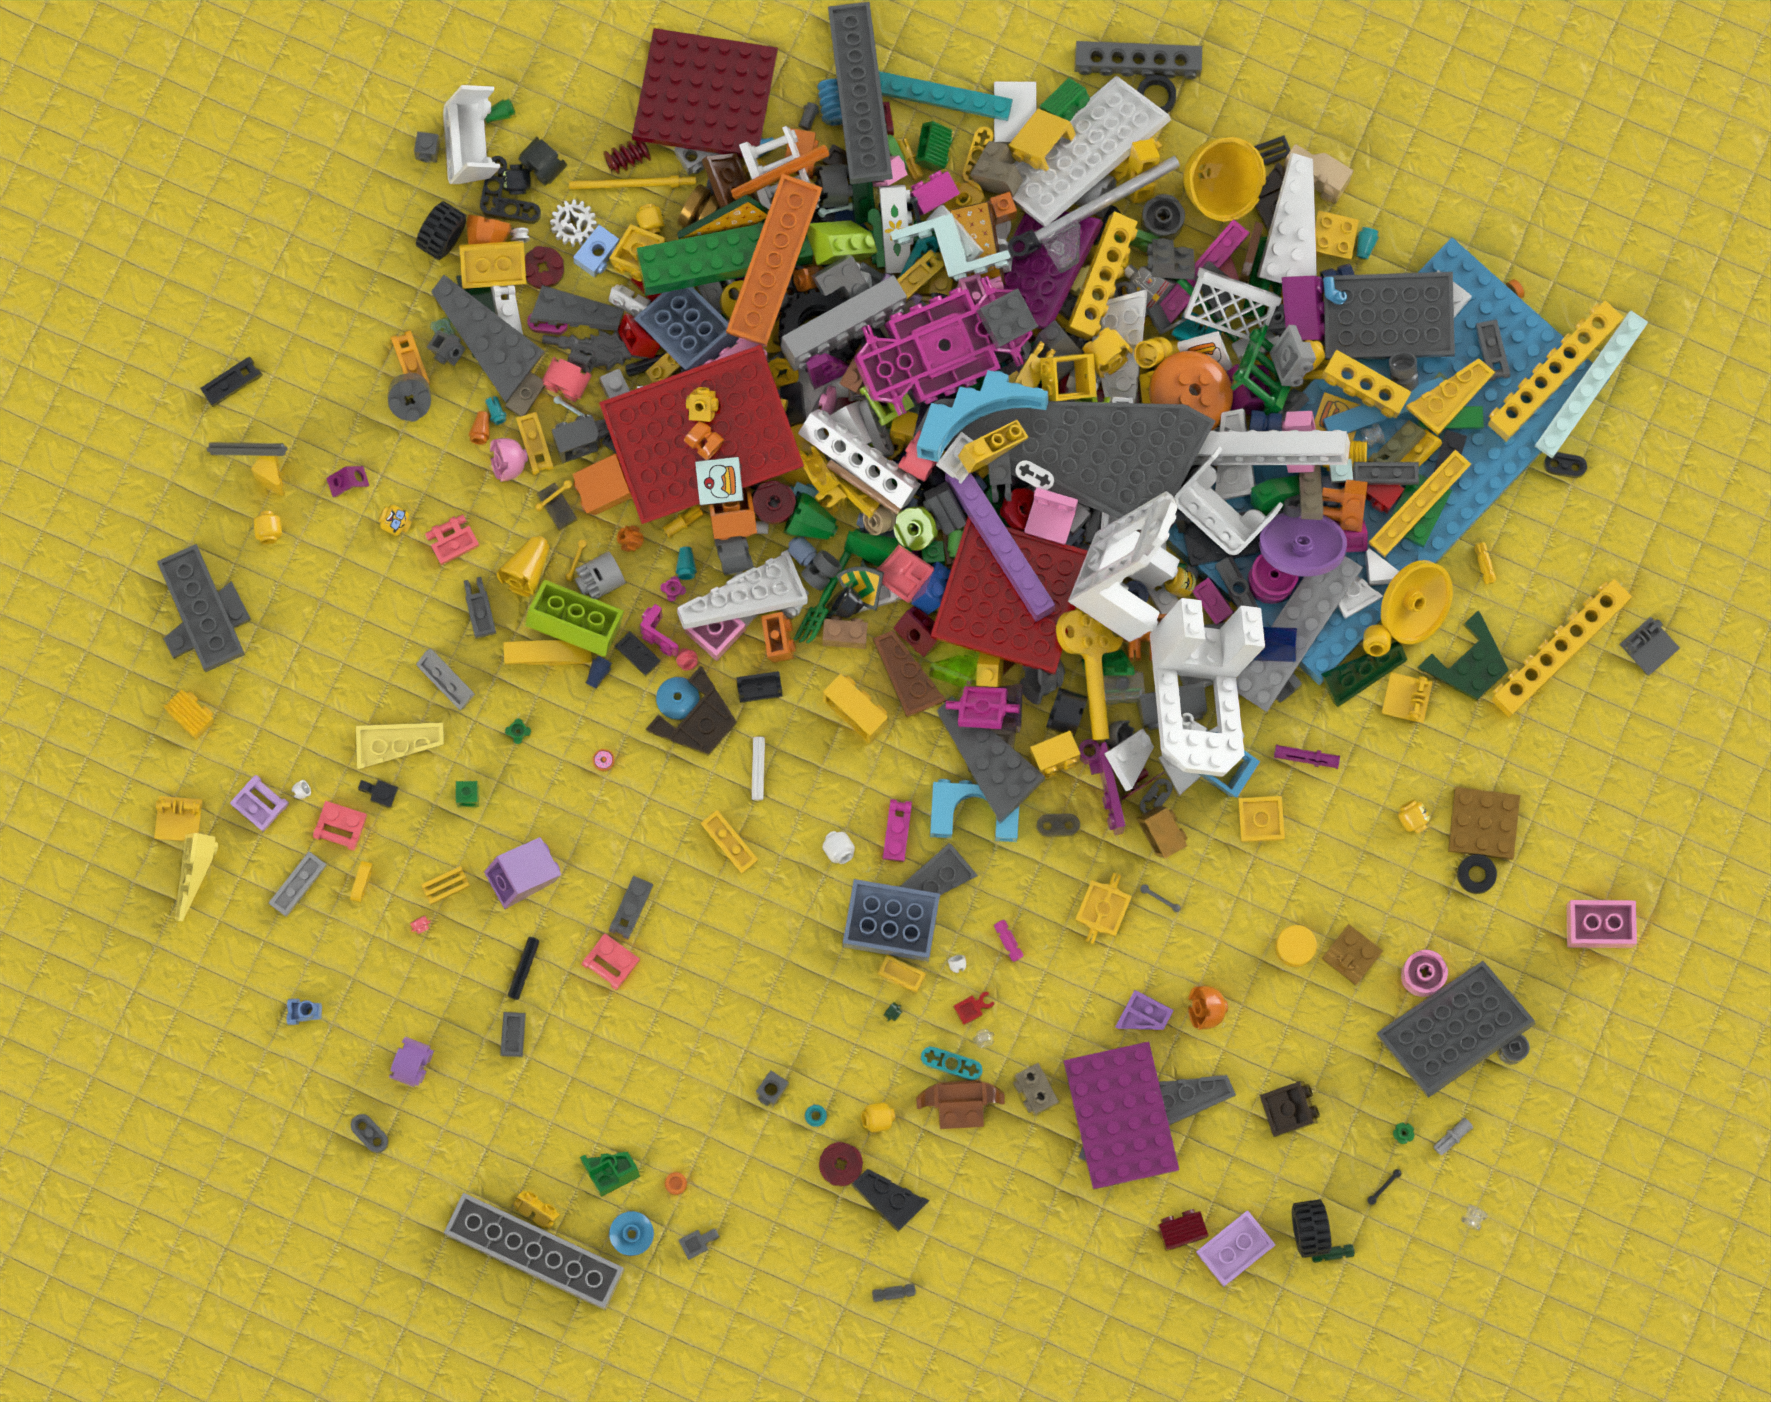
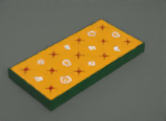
M745 195L678 231V239L755 225L766 219L769 209L750 196Z

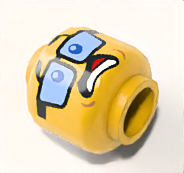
M393 504L389 507L385 506L378 519L380 528L394 536H399L402 531L406 533L412 521L408 520V511Z

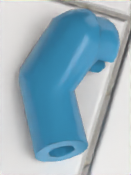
M1334 277L1323 278L1325 297L1334 304H1343L1347 299V294L1344 291L1341 292L1335 289Z

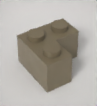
M989 141L971 172L974 182L978 183L984 191L998 194L1010 192L1012 197L1015 196L1023 182L1016 165H1012L1015 159L1012 157L1007 144Z

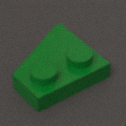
M1123 649L1102 655L1103 676L1135 675L1134 666ZM1081 659L1082 667L1085 670L1084 659Z

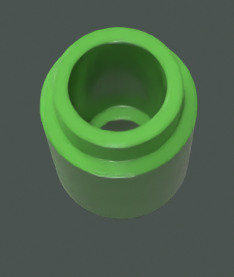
M964 527L948 534L947 552L949 553V558L955 559Z

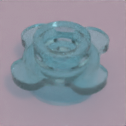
M448 318L432 322L430 325L431 330L435 334L441 328H444L442 332L448 335L450 333L455 334L454 330L451 329V321Z

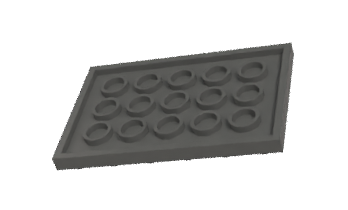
M1453 272L1324 276V278L1334 277L1335 289L1341 292L1344 291L1347 294L1346 301L1343 304L1337 305L1328 300L1324 292L1326 360H1331L1336 350L1354 360L1390 359L1391 356L1398 352H1409L1415 355L1416 358L1455 357Z
M1481 961L1376 1034L1379 1040L1429 1098L1535 1025V1020L1487 964Z

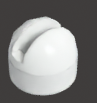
M301 780L294 784L292 792H295V798L304 799L310 796L311 789L306 781Z
M956 955L948 959L949 967L953 972L959 973V969L961 971L965 970L966 959L964 955Z

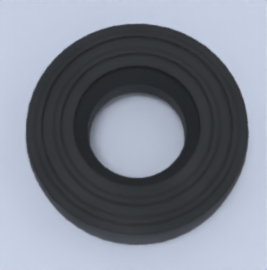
M1476 854L1468 856L1461 862L1458 867L1457 877L1460 885L1466 891L1473 894H1481L1490 890L1495 884L1497 870L1494 863L1488 857ZM1474 866L1483 868L1485 879L1481 882L1472 881L1469 877V870Z

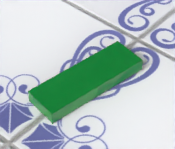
M1465 406L1444 430L1483 429V406ZM1418 419L1419 427L1424 430H1431Z

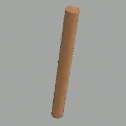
M830 460L828 462L827 468L896 515L900 513L901 509L865 482L834 461Z

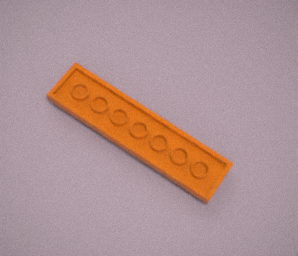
M785 174L781 175L726 330L727 334L767 347L821 195L822 187Z

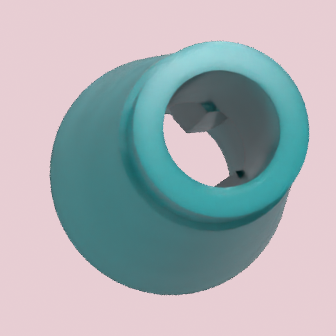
M1362 227L1358 235L1356 257L1369 259L1379 239V231Z
M681 547L679 549L676 574H678V578L681 580H691L695 578L697 573L692 548Z

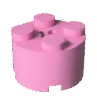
M1421 950L1412 954L1401 970L1403 986L1410 993L1419 997H1428L1439 991L1445 984L1448 976V969L1443 958L1431 950ZM1423 969L1427 970L1426 978L1422 977L1421 971Z

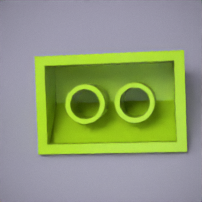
M851 220L810 223L807 235L817 265L832 264L846 255L853 256L855 262H861L877 253L872 233Z

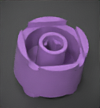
M405 1036L402 1040V1043L405 1044L403 1049L399 1048L390 1070L393 1073L389 1075V1078L415 1087L423 1082L426 1071L423 1070L424 1066L430 1063L434 1050H431L429 1045Z

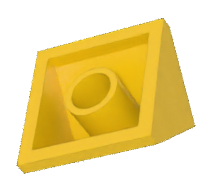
M259 456L251 468L255 480L280 496L285 495L277 456Z

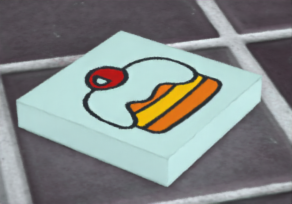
M739 457L695 462L700 505L743 501Z

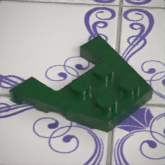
M1479 611L1464 623V626L1478 642L1458 661L1447 669L1431 654L1418 666L1420 671L1426 672L1434 676L1435 679L1453 686L1454 689L1475 700H1478L1509 671Z

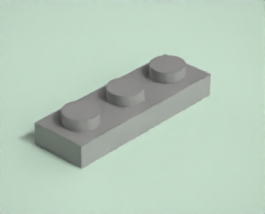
M431 648L417 662L418 668L459 710L465 708L475 695Z
M308 852L273 896L269 904L287 917L327 865L311 852Z

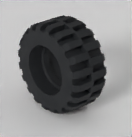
M815 288L809 289L806 295L804 292L797 294V299L792 298L788 302L787 308H784L781 313L778 332L780 347L782 336L800 327L804 320L812 316H820L846 302L848 299L846 297L839 298V293L836 291L824 296L820 292H815ZM853 338L848 341L844 348L839 350L835 348L830 351L829 355L847 363V360H851L854 356L859 339Z

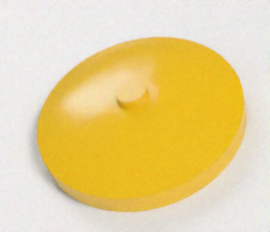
M1419 560L1405 566L1394 576L1385 591L1381 604L1382 625L1389 631L1391 638L1404 644H1416L1426 640L1439 629L1450 610L1453 597V586L1448 572L1442 566L1432 561Z

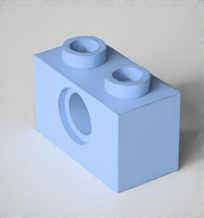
M598 225L573 257L574 264L594 278L598 273L602 274L608 266L609 257L620 241L619 238L601 225ZM596 249H602L604 251V253L601 256H595L593 254V252Z

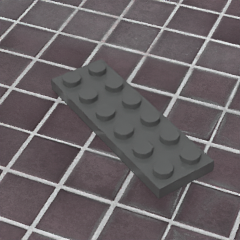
M197 544L157 561L205 673L244 656L243 648Z

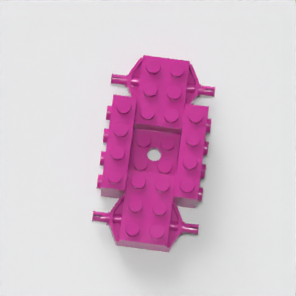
M988 276L980 279L985 294L976 305L973 303L968 288L962 291L961 287L950 291V296L942 299L940 295L930 299L929 305L922 307V304H918L909 308L910 312L905 315L899 312L890 316L891 320L884 324L890 339L874 337L870 325L861 328L867 343L857 353L854 361L870 399L877 402L894 404L897 414L900 416L907 413L902 404V398L910 388L917 404L923 401L929 404L938 400L937 396L945 393L948 396L957 392V387L964 385L967 388L977 384L976 379L983 376L985 378L988 370L995 372L1001 369L994 352L1012 355L1016 367L1024 364L1020 351L1021 347L1032 336V331L996 349L976 311L1013 290L995 289V287H992ZM946 339L950 343L948 351L940 350L938 346L940 340Z

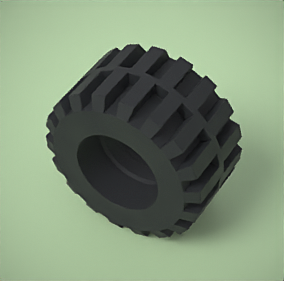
M445 201L440 202L432 209L423 222L417 235L416 247L437 260H441L452 250L460 238L466 224V214Z
M1316 1199L1293 1203V1231L1297 1249L1302 1258L1330 1254L1332 1246L1330 1225L1322 1200Z

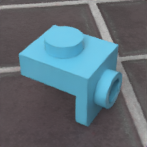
M797 482L795 487H790L795 495V500L802 492L812 496L814 499L819 493L816 487L811 484L804 485Z

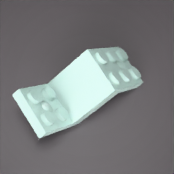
M952 213L890 232L895 243L898 242L900 245L912 242L911 238L919 236L920 239L932 236V231H935L948 276L956 282L967 277V274L973 272L975 274H983L988 272L987 268L989 267L1003 268L1009 265V261H1012L1010 252L1005 250L968 262Z

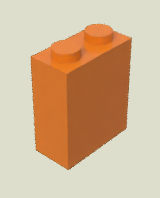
M613 454L573 474L575 489L580 494L581 506L587 514H600L632 498L617 454Z

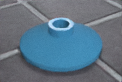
M673 677L663 682L659 687L656 695L657 706L666 717L681 720L699 702V692L688 682V679ZM676 693L682 695L680 700L674 699Z
M629 1211L622 1213L611 1224L609 1232L610 1241L613 1247L621 1254L627 1256L642 1254L650 1247L653 1241V1226L650 1220L639 1212ZM631 1230L635 1231V1238H629L628 1232Z

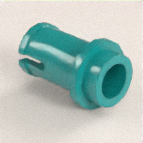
M493 396V401L490 397L485 400V403L491 414V422L499 425L506 421L507 414L503 412L498 397Z

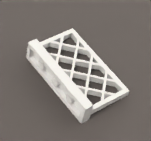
M1200 267L1197 274L1199 276L1183 317L1250 340L1248 328L1259 324L1260 328L1265 324L1269 326L1275 308L1280 305L1282 298L1275 293ZM1202 284L1210 286L1212 293L1202 298L1199 291ZM1225 291L1229 292L1232 300L1221 305L1217 295ZM1215 297L1218 306L1207 311L1204 301ZM1243 298L1248 299L1250 307L1240 311L1237 301ZM1201 303L1205 313L1197 317L1191 315L1193 307ZM1234 304L1237 313L1227 318L1223 308ZM1262 305L1269 306L1267 314L1259 318L1256 308ZM1220 310L1224 320L1213 323L1210 314ZM1253 310L1256 320L1245 324L1242 315ZM1239 317L1243 326L1236 330L1231 329L1229 321Z

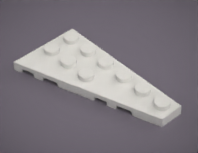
M1295 153L1290 154L1257 277L1282 284L1281 277L1317 276L1313 159Z
M1147 290L1109 299L1106 303L1109 308L1105 317L1100 319L1101 329L1099 333L1106 327H1109L1110 330H1117L1133 349L1132 355L1130 353L1127 354L1126 357L1129 360L1118 371L1111 375L1108 372L1103 374L1105 377L1101 378L1105 397L1133 398V403H1137L1140 366L1135 361L1134 349L1139 342L1143 341ZM1086 311L1087 318L1092 320V314ZM1098 333L1097 337L1094 336V337L1092 338V341H1094L1095 339H1097V338L1099 337V333Z

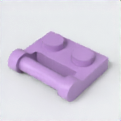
M255 775L230 804L264 832L277 816L286 809L289 802L277 796L261 782V778ZM256 788L276 805L274 809L271 810L251 791Z

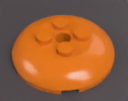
M1182 351L1167 357L1155 369L1150 380L1149 397L1151 404H1185L1215 420L1212 431L1221 424V414L1231 410L1233 390L1230 388L1232 384L1228 374L1215 359L1196 351ZM1189 387L1194 388L1196 390V396H1193L1189 392Z

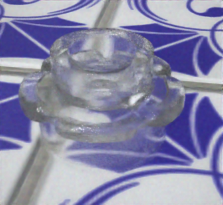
M988 1029L980 1030L976 1033L973 1041H975L978 1048L988 1047L994 1043V1033L989 1032Z

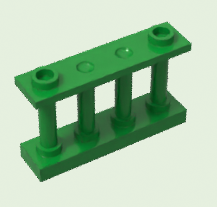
M1265 324L1259 329L1255 328L1250 333L1249 343L1239 368L1232 377L1234 380L1230 388L1234 391L1241 384L1246 386L1265 402L1264 413L1268 416L1269 413H1278L1282 410L1291 386H1283L1281 384L1274 363L1259 351L1261 346L1268 352L1274 347L1265 338L1269 327ZM1255 359L1275 375L1276 381L1272 380L1254 365ZM1250 372L1270 388V395L1248 378Z

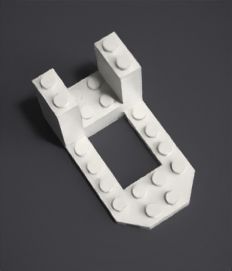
M1165 491L1095 533L1068 602L1129 642L1136 638H1141L1149 631L1152 632L1158 624L1157 618L1160 612L1120 586L1123 579L1129 576L1135 581L1143 583L1147 589L1151 590L1156 586H1161L1169 579L1172 580L1178 572L1177 566L1180 560L1161 548V545L1167 541L1169 528L1176 519L1175 513L1178 505L1171 494Z
M1181 598L1150 633L1161 750L1167 756L1170 755L1183 772L1224 776L1244 756L1236 677L1265 647L1261 608L1240 606L1220 629L1204 627L1201 600ZM1177 675L1213 679L1218 733L1183 729Z

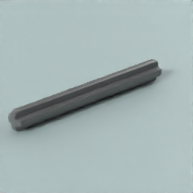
M210 442L207 448V452H210L211 455L284 456L288 450L287 446H284L283 443Z

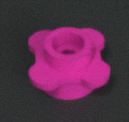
M676 576L671 577L670 580L662 583L660 586L661 591L666 593L667 599L670 602L675 601L679 595L686 593V588L681 585L679 578Z

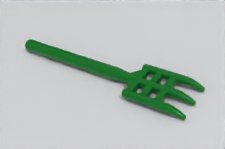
M855 529V530H854V532H860V533H862V532L860 531V529ZM844 550L839 560L842 569L838 573L845 569L852 555L851 552ZM837 576L830 578L829 584L821 595L819 604L814 608H809L793 638L794 642L800 638L804 630L806 631L799 640V643L805 641L811 631L813 632L806 641L807 644L817 636L829 612L825 605L839 581Z

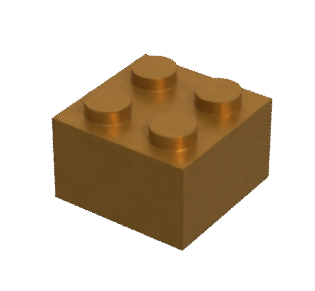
M1157 806L1136 818L1156 856L1167 858L1187 847L1185 842L1187 836L1182 828L1178 829L1175 823L1177 817L1172 809L1168 810L1167 807Z

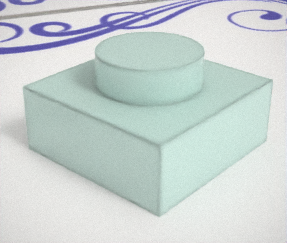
M1348 459V465H1329L1331 483H1343L1346 480H1353L1351 459Z

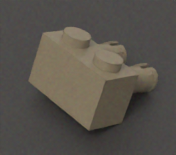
M1039 1063L1015 1074L1014 1078L1016 1081L1013 1082V1085L1018 1094L1022 1092L1026 1099L1023 1101V1104L1028 1113L1032 1112L1036 1116L1058 1105L1059 1101Z

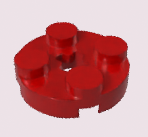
M1027 488L1015 489L1011 491V501H1006L1004 497L1000 514L1013 529L1025 531L1034 502V492ZM1020 506L1024 507L1023 511L1025 512V514L1021 513Z

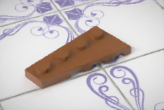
M893 630L873 638L906 718L946 702V698L935 687V684L925 674L922 667L915 661Z

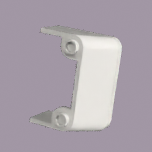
M461 85L444 105L443 118L447 173L450 184H463L489 179L500 168V164L492 162L491 157H487L484 119L491 112V103L488 101V97L494 92V87Z
M1218 447L1177 492L1174 499L1178 509L1225 552L1230 555H1237L1277 515L1283 504L1280 502L1267 516L1256 509L1248 510L1243 516L1235 511L1210 488L1217 479V473L1210 464L1222 451V448Z

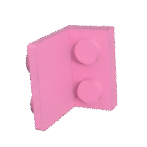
M1036 487L1034 502L1025 527V533L1065 545L1078 507V499Z

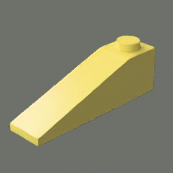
M198 833L185 835L175 921L184 920L209 868L213 855L217 854L218 843L215 842V837Z

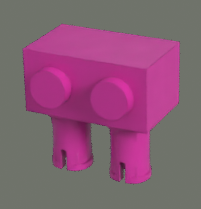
M939 170L929 176V181L925 183L919 181L911 186L910 198L913 196L918 198L917 207L919 215L931 211L960 194L948 171L941 173Z

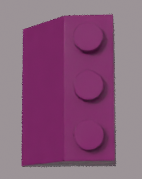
M1281 277L1286 328L1288 325H1296L1302 342L1305 340L1325 341L1324 282L1322 277Z

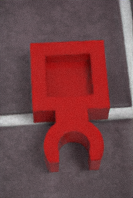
M988 991L983 992L976 1001L972 995L953 1006L963 1026L983 1016L981 1009H990L994 1006V1002L986 1004L983 1001V998L989 995Z

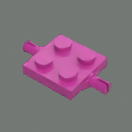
M964 686L963 695L959 701L946 700L947 710H959V727L1001 729L1006 712L1019 713L1020 705L1007 704V688Z

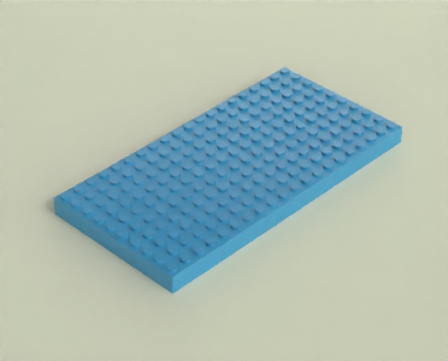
M1451 238L1418 273L1437 272L1438 270L1440 272H1453V282L1472 295V297L1454 318L1455 357L1417 358L1418 385L1442 377L1443 381L1448 380L1475 360L1480 359L1483 361L1475 325L1476 323L1496 319L1509 366L1510 378L1503 379L1500 377L1496 378L1495 381L1487 382L1466 405L1483 406V429L1449 430L1467 436L1462 456L1471 463V466L1449 488L1452 492L1424 548L1403 538L1384 558L1368 543L1389 521L1399 499L1388 514L1384 511L1382 513L1373 508V503L1367 499L1365 500L1363 520H1365L1368 532L1367 550L1370 548L1398 571L1410 563L1419 560H1429L1437 563L1535 461L1542 451L1534 446L1593 364L1587 358L1507 442L1488 426L1491 419L1489 415L1496 407L1501 409L1505 405L1504 399L1511 392L1515 394L1519 390L1517 386L1525 377L1530 379L1534 375L1532 370L1540 362L1544 364L1548 360L1546 356L1553 348L1558 350L1563 345L1561 340L1564 337L1454 238ZM1563 352L1566 358H1574L1571 352ZM1390 359L1356 360L1391 380ZM1499 363L1493 364L1494 370L1500 369ZM1556 366L1549 367L1552 373H1559V369ZM1341 372L1344 379L1352 378L1349 372ZM1610 378L1607 380V382H1606L1605 385L1602 387V389L1607 385V383H1608V381L1610 380ZM1314 379L1302 392L1307 395L1309 401L1299 411H1312L1315 419L1324 392L1359 405H1364L1362 399L1356 396L1351 397L1347 395L1337 385L1331 386L1324 379ZM1535 381V385L1538 388H1545L1542 381ZM1360 383L1362 389H1370V385L1368 383ZM1379 393L1380 398L1388 396L1386 393ZM1528 396L1520 397L1524 403L1531 402ZM1511 410L1506 411L1509 418H1516L1515 412ZM1411 412L1399 415L1396 419L1391 418L1357 430L1353 441L1367 442V462H1369L1370 456L1373 453H1377L1408 420L1419 426L1418 418ZM1428 430L1443 442L1446 430H1443L1439 435H1436L1432 430ZM1441 446L1419 467V474L1429 478L1434 473ZM1253 465L1256 485L1269 479L1298 475V473H1288L1287 465ZM1320 465L1321 477L1329 476L1330 471H1327V467ZM1216 482L1210 487L1214 491L1216 489ZM1339 483L1340 489L1343 490L1345 487ZM1251 495L1225 500L1238 513L1254 509L1251 505ZM1175 523L1168 531L1169 537L1166 545L1189 565L1183 533L1178 532ZM1367 551L1346 552V557L1363 567L1358 577L1367 582L1364 559ZM1262 553L1234 559L1246 581L1252 565ZM1218 562L1194 566L1200 577L1204 580L1209 577L1228 602L1232 601L1234 603L1229 597L1228 590L1215 567V564ZM1305 576L1298 577V581L1291 594L1282 602L1275 604L1263 603L1254 597L1258 607L1261 608L1264 635L1267 634ZM1389 584L1373 585L1370 587L1384 596ZM1240 585L1233 587L1234 592L1238 594L1244 592ZM1383 598L1347 619L1344 618L1337 607L1298 666L1320 686L1324 682L1321 674L1338 667L1363 641L1364 631L1369 626L1377 625L1381 622Z

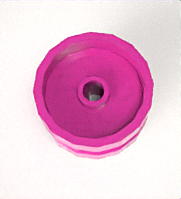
M1261 554L1252 565L1248 573L1247 582L1250 592L1256 599L1263 603L1275 604L1282 602L1291 594L1299 576L1287 574L1276 569Z

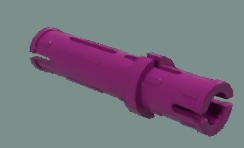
M1278 744L1275 747L1274 758L1313 764L1314 767L1325 766L1336 769L1339 767L1340 755L1321 753V750L1314 752L1280 746Z

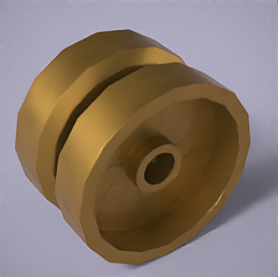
M699 184L687 199L679 215L678 225L685 228L721 209L715 194L710 197V189Z

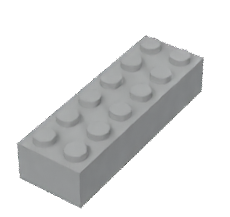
M893 275L782 336L781 351L794 371L798 369L804 370L807 368L806 362L812 356L824 353L830 354V351L835 348L838 350L844 348L848 341L853 338L860 339L865 336L861 328L870 325L871 329H878L885 324L886 320L890 319V316L899 312L903 314L907 296Z

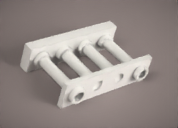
M787 126L782 127L785 133L784 136L757 147L751 146L748 142L739 145L752 179L800 156L796 146L798 138L794 130H790ZM787 143L789 144L792 152L791 156L764 167L758 165L756 158L760 154ZM805 168L799 170L800 175L794 177L810 183ZM778 184L771 187L768 185L757 191L761 204L770 209L771 198L774 197Z

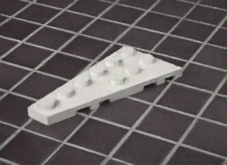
M787 549L781 553V556L765 561L764 565L758 568L753 567L727 581L726 585L712 589L709 594L697 597L678 607L677 614L683 629L804 605L807 604L808 598Z

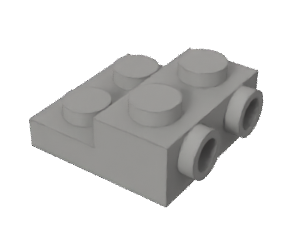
M1288 325L1269 352L1283 386H1300L1303 383V377L1313 369L1312 364L1316 360L1310 342H1302L1296 325Z

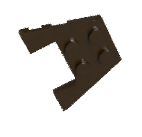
M700 666L688 679V682L704 695L703 698L677 728H674L658 714L646 728V731L709 756L737 722L715 689L712 681H710L705 670Z

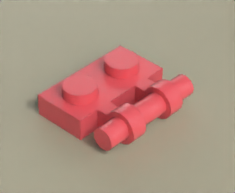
M463 514L456 518L454 516L448 522L440 526L436 525L432 527L431 531L425 533L428 541L437 538L438 542L432 544L431 547L441 565L479 547V543L470 526L464 529L460 527L461 524L467 522ZM454 529V534L446 538L443 537V533Z

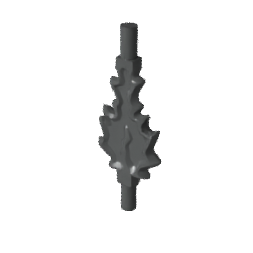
M599 329V336L596 337L590 334L591 339L587 337L578 339L573 334L570 337L543 335L542 343L556 345L563 350L570 349L572 351L576 348L580 353L593 355L596 359L594 367L604 365L606 370H610L617 363L623 365L625 359H647V357L631 355L618 331L610 335Z

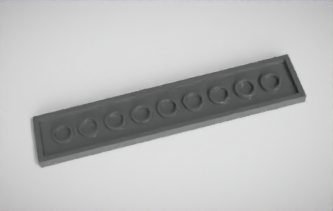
M870 2L829 6L828 12L850 184L893 179Z

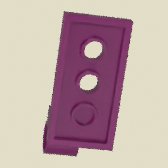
M1092 739L1084 740L1079 746L1081 754L1079 760L1084 764H1089L1091 775L1100 773L1104 789V797H1102L1105 810H1109V818H1107L1109 830H1113L1114 835L1123 834L1126 825L1112 766L1105 756V753L1108 752L1106 742L1101 743L1100 747L1097 741H1092ZM1091 747L1094 749L1095 754L1089 757L1084 754L1083 750Z

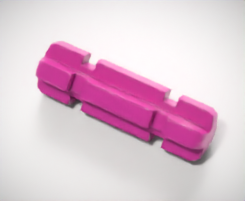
M1005 920L997 922L994 928L997 933L1001 934L999 937L1005 949L1010 952L1011 960L1014 962L1021 959L1023 953L1020 948H1017L1018 943L1011 930L1008 931V924Z

